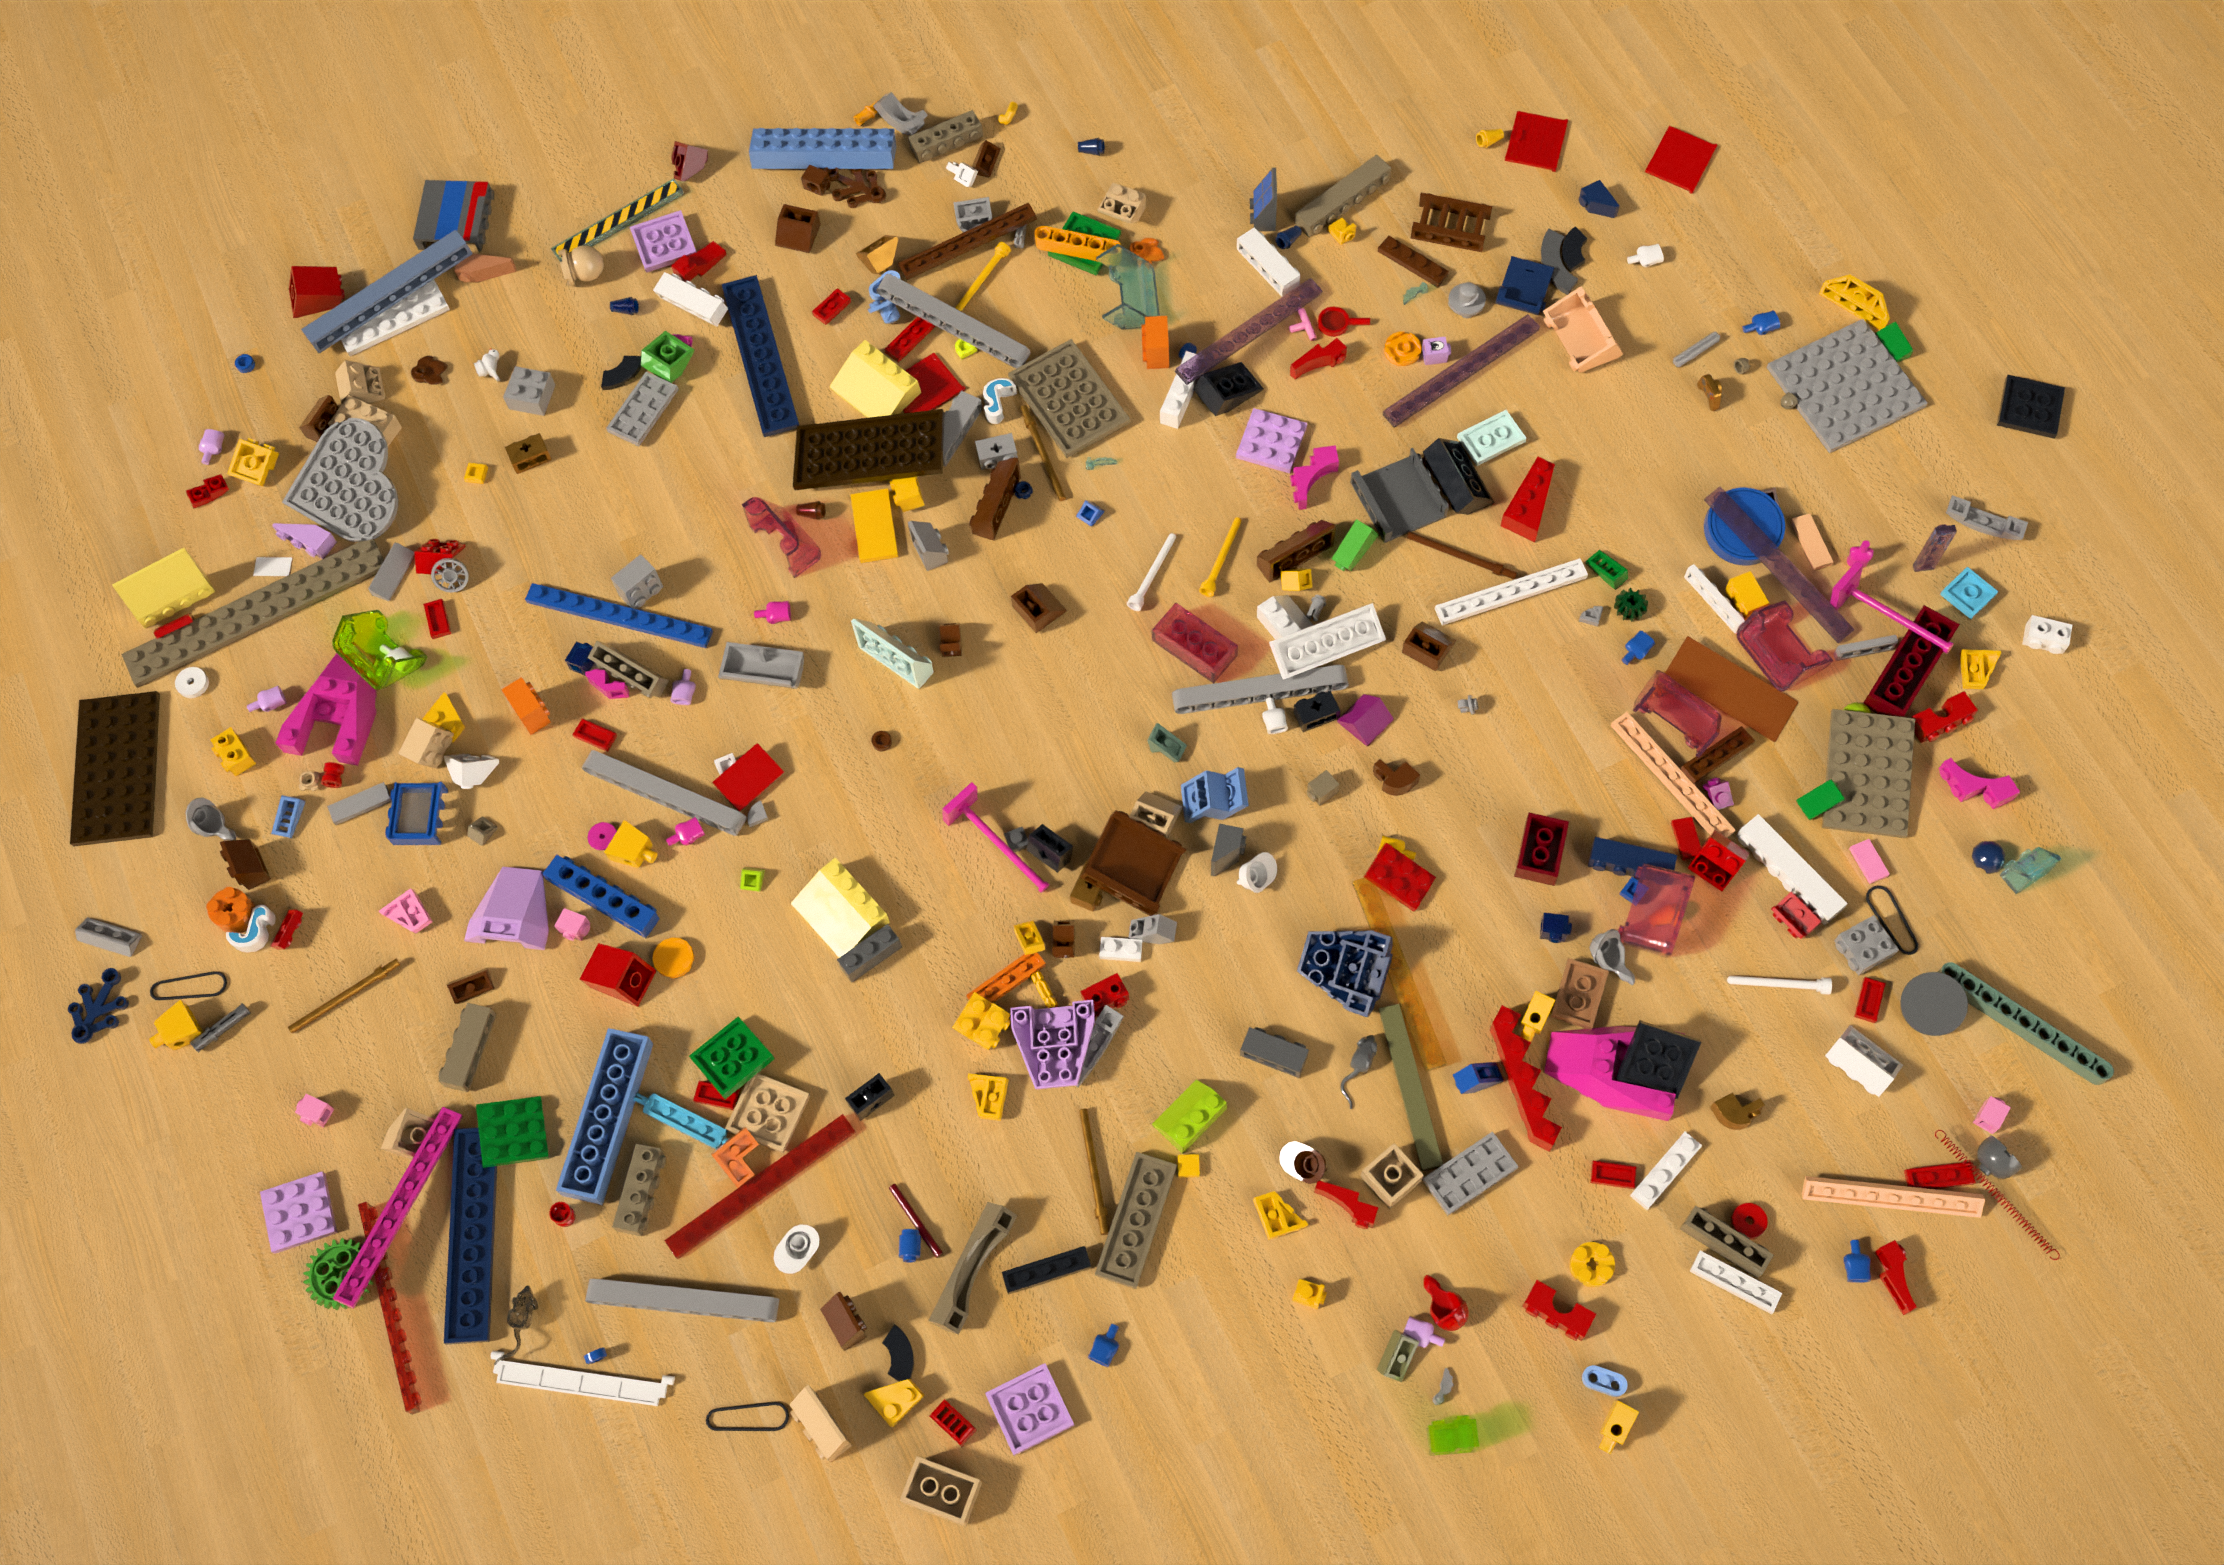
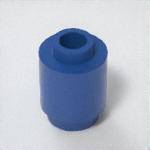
M904 1229L902 1230V1235L899 1236V1258H902L903 1262L907 1263L916 1262V1259L920 1258L921 1253L919 1230Z

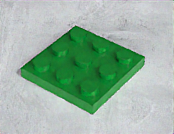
M1074 211L1062 228L1063 230L1117 241L1121 236V230ZM1048 251L1049 257L1096 276L1104 264L1103 262Z
M739 1016L689 1055L690 1059L724 1099H727L775 1059Z
M541 1096L476 1104L483 1168L548 1159Z

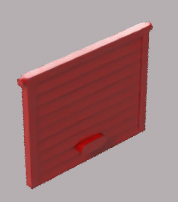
M1517 111L1505 161L1556 172L1568 119L1562 120Z
M1669 125L1645 173L1683 188L1692 194L1717 144L1709 143Z
M932 353L905 370L918 381L921 393L903 409V412L912 413L934 410L960 394L961 391H965L966 388L965 386L962 387L938 356Z

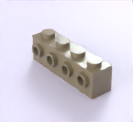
M971 110L909 136L910 148L919 163L928 161L933 157L945 154L947 151L983 137L982 125L974 111Z
M596 641L588 656L590 660L595 662L594 665L602 670H609L611 676L619 680L621 678L624 679L626 685L634 689L636 687L642 690L641 693L649 698H652V696L660 698L669 682L666 678L614 647L600 641Z
M467 1003L466 1008L462 1010L459 1027L455 1029L453 1034L452 1046L446 1052L445 1065L439 1071V1082L444 1087L469 1092L496 1017V1013L491 1008Z
M640 1144L635 1145L612 1226L617 1232L642 1237L643 1231L647 1230L649 1223L647 1218L648 1212L654 1206V1191L658 1189L660 1184L659 1173L666 1163V1156H664L665 1153L661 1148Z
M1696 1205L1680 1228L1686 1234L1756 1278H1759L1764 1273L1774 1256L1764 1246L1754 1243L1745 1234L1735 1231L1726 1222L1716 1219L1707 1210Z

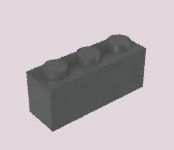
M887 924L839 957L837 962L852 983L901 949L902 945L900 939Z
M1249 1027L1240 1049V1056L1299 1078L1308 1057L1309 1049H1306L1305 1045L1298 1042L1290 1043L1280 1035L1272 1036L1266 1034V1031L1261 1028L1255 1027L1253 1029Z

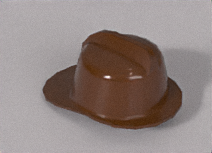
M1289 1142L1280 1151L1279 1158L1284 1171L1305 1183H1317L1328 1169L1326 1168L1324 1156L1319 1151L1303 1143Z

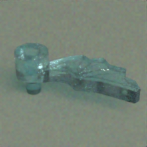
M1422 282L1420 287H1411L1410 290H1407L1406 294L1403 295V304L1406 305L1420 292L1427 293L1428 285Z
M1087 457L1085 463L1087 470H1093L1095 465H1116L1117 461L1107 457H1100L1092 461L1091 457Z

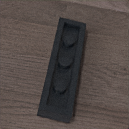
M1082 1246L1003 1271L1002 1276L1009 1295L1091 1269L1092 1267L1086 1247Z

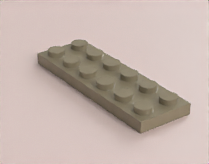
M1136 1152L1095 1276L1137 1289L1177 1169L1176 1164Z

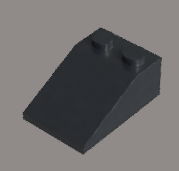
M1239 362L1202 374L1193 390L1215 416L1233 410L1260 393L1264 388L1245 365Z

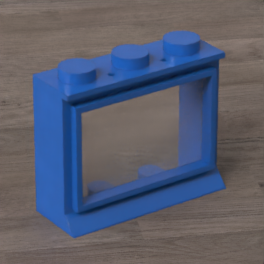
M442 781L438 783L395 782L394 789L391 790L392 805L388 810L389 826L385 830L386 838L393 845H441L440 839L436 836L437 828H442L443 826L442 820L439 818V812L445 809V802L441 797L442 793H448V789Z

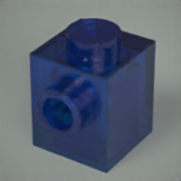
M576 641L565 659L569 669L586 676L585 672L590 671L595 663L588 658L593 646Z
M1544 912L1541 918L1540 939H1546L1552 943L1565 942L1567 935H1571L1572 923H1568L1569 915Z

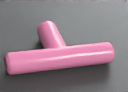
M1300 308L1298 313L1302 322L1289 326V330L1291 333L1305 329L1310 341H1314L1317 336L1305 309Z

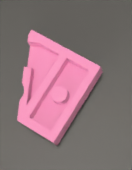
M411 888L379 910L380 914L414 933H418L433 922L415 890Z

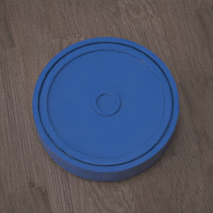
M1734 488L1721 494L1707 511L1704 519V534L1710 548L1723 560L1736 565H1754L1768 559L1779 547L1785 534V519L1779 505L1769 495L1753 488Z

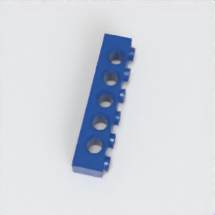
M556 854L543 872V876L548 882L645 939L660 919L656 913L657 910L653 906L639 903L640 900L634 895L630 894L627 896L617 885H608L607 880L599 875L595 877L590 874L591 871L582 865L578 867L574 865L575 862L569 857L564 856L562 858ZM569 873H573L572 877L566 878ZM590 882L588 887L582 888L583 884ZM606 892L604 897L598 898L600 893ZM623 902L620 907H615L616 903ZM640 911L636 917H631L633 912Z

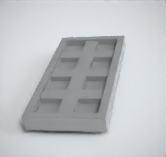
M645 372L607 426V432L639 447L678 392V386Z
M1492 1131L1424 1177L1422 1181L1447 1216H1449L1511 1174L1519 1166Z

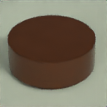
M878 731L873 734L871 742L875 750L883 752L891 747L892 739L888 732Z

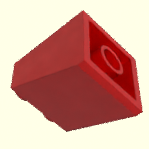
M291 266L288 290L293 318L331 310L341 304L345 294L344 289L340 287L342 285V276L338 274L337 267Z
M598 943L579 980L594 990L638 1007L657 970L634 952Z

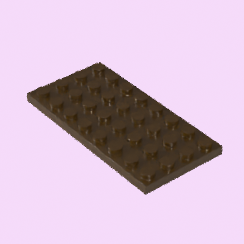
M937 409L797 426L793 472L794 490L943 474L944 410Z
M157 691L79 700L70 844L73 847L153 837L160 694Z

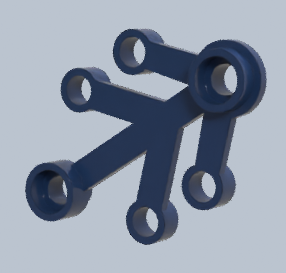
M108 968L102 973L101 978L104 985L95 1002H93L91 996L93 988L88 984L79 986L78 993L82 996L87 1011V1017L84 1021L81 1016L83 1007L79 1003L73 1002L68 1006V1012L72 1015L75 1024L71 1032L72 1039L78 1044L89 1042L93 1034L107 1027L114 1029L119 1025V1019L114 1015H108L103 1021L93 1024L96 1018L116 1009L125 1010L129 1006V1001L123 996H119L114 1001L103 1005L112 987L121 981L120 972L114 968ZM85 988H88V991L86 993H83V990ZM124 1000L123 1005L119 1006V1003ZM78 1006L77 1011L73 1012V1009ZM114 1019V1022L109 1025L110 1020Z

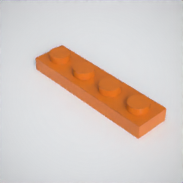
M1038 953L1024 954L968 993L966 997L969 1000L972 994L976 992L986 1000L994 1003L1030 978L1032 974L1044 968L1046 963Z

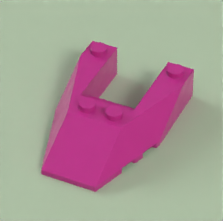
M338 650L282 724L275 742L276 745L284 753L302 756L315 721L341 725L332 754L339 763L358 766L377 713L375 708V698H377V691L375 690L377 658L371 655Z
M1612 1026L1551 1032L1544 1070L1545 1074L1566 1086H1571L1578 1090L1580 1094L1587 1098H1592L1606 1108L1668 1121L1673 1115L1676 1094L1617 1081L1616 1079L1636 1027Z

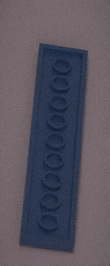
M757 275L721 284L763 436L768 437L797 429L799 422Z
M478 1128L454 1130L444 1325L445 1345L490 1342L497 1166L483 1168Z

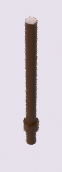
M1411 531L1407 535V539L1493 571L1492 574L1503 575L1513 580L1517 577V572L1504 568L1502 564L1491 563Z

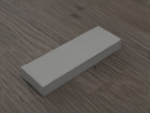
M1896 635L1839 645L1833 655L1835 661L1891 651L1898 642Z
M383 782L327 807L333 823L338 825L387 804L392 800L387 786Z

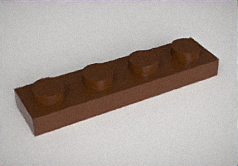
M1389 235L1378 247L1379 253L1437 288L1449 274V271Z
M1741 726L1682 765L1680 770L1695 784L1753 745L1755 740Z

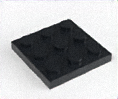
M2007 375L1997 426L2055 439L2059 427L2065 387Z
M1639 1020L1616 1079L1617 1081L1673 1093L1676 1094L1675 1099H1678L1702 1042L1700 1039Z

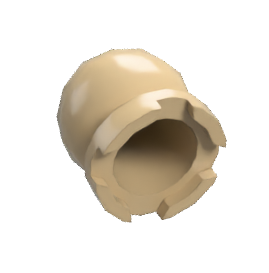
M579 246L574 248L571 253H567L566 249L558 250V255L563 256L561 257L562 262H560L564 279L568 280L567 286L575 285L576 279L583 282L593 281L602 274L604 261L600 252L595 248Z

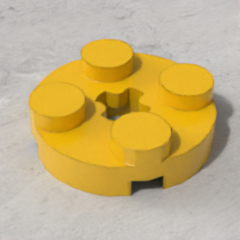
M1586 1242L1574 1250L1570 1258V1270L1576 1280L1578 1279L1583 1285L1587 1287H1600L1613 1276L1615 1260L1606 1245L1597 1242ZM1590 1259H1594V1262L1598 1263L1595 1270L1586 1265V1263L1590 1262Z

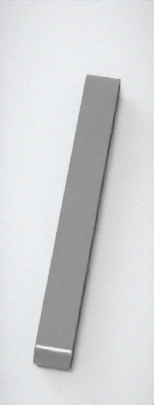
M886 274L877 288V293L881 297L1016 369L1024 365L1031 354L1030 350L1021 343L891 274Z
M1333 665L1310 669L1287 679H1282L1280 673L1181 688L1172 692L1175 713L1186 714L1265 702L1267 698L1279 700L1312 695L1319 692L1338 691L1347 688L1349 683L1345 666Z
M591 750L582 766V769L590 775L691 818L696 817L698 821L734 836L738 835L747 819L744 814L595 750Z
M589 1279L585 1302L598 1305L776 1322L780 1299L758 1295Z

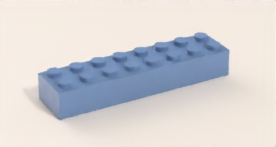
M887 128L753 129L749 156L752 169H807L809 165L820 169H825L826 167L828 169H835V167L838 169H893L896 138L895 130Z
M608 1028L556 1188L560 1195L603 1205L633 1111L634 1097H637L636 1094L639 1092L653 1047L649 1037Z

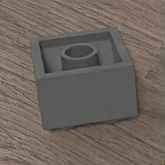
M1219 823L1211 859V876H1216L1238 863L1240 855L1245 854L1247 836L1243 835L1244 828Z

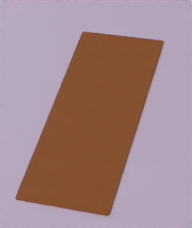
M1689 636L1686 637L1664 673L1666 678L1773 742H1776L1798 704V701Z

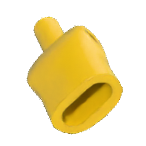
M1382 836L1378 852L1384 843H1388L1409 859H1415L1416 852L1406 850L1403 840Z

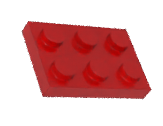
M1388 843L1383 844L1363 876L1413 912L1417 910L1436 879L1434 875Z

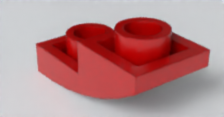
M222 474L204 479V485L185 490L193 509L219 498L229 490Z

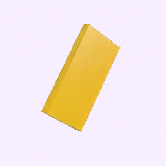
M888 488L850 494L860 563L898 557Z

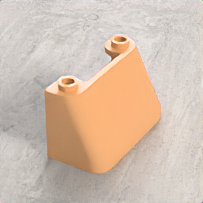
M1582 286L1543 311L1546 316L1543 319L1548 328L1553 327L1569 353L1571 359L1569 364L1574 372L1577 370L1579 373L1624 355L1596 306Z

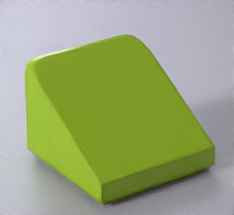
M744 867L741 872L740 889L760 892L765 869Z

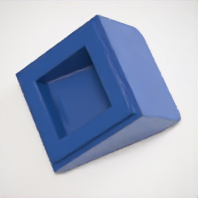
M1085 500L1076 517L1092 527L1103 515L1104 510L1093 502Z

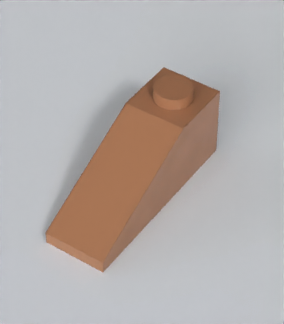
M472 254L455 265L454 271L460 281L477 283L516 272L517 268L512 258Z

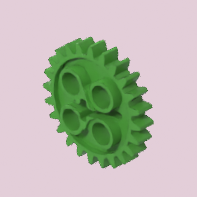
M341 1238L339 1244L337 1240L333 1239L332 1246L325 1242V1249L323 1251L319 1248L316 1249L317 1257L314 1255L310 1256L313 1263H306L310 1271L303 1273L309 1279L303 1281V1283L309 1285L306 1292L309 1294L313 1293L310 1298L314 1301L317 1300L316 1304L320 1306L324 1304V1307L330 1309L332 1306L333 1309L338 1310L340 1305L342 1308L347 1309L348 1306L333 1299L336 1291L332 1294L330 1291L332 1286L336 1284L338 1285V1290L363 1246L361 1243L358 1242L355 1245L354 1240L350 1239L347 1243L346 1239ZM349 1255V1260L342 1264V1259ZM329 1266V1271L323 1275V1269ZM370 1280L368 1285H374V1282ZM368 1288L364 1290L366 1293L370 1292Z

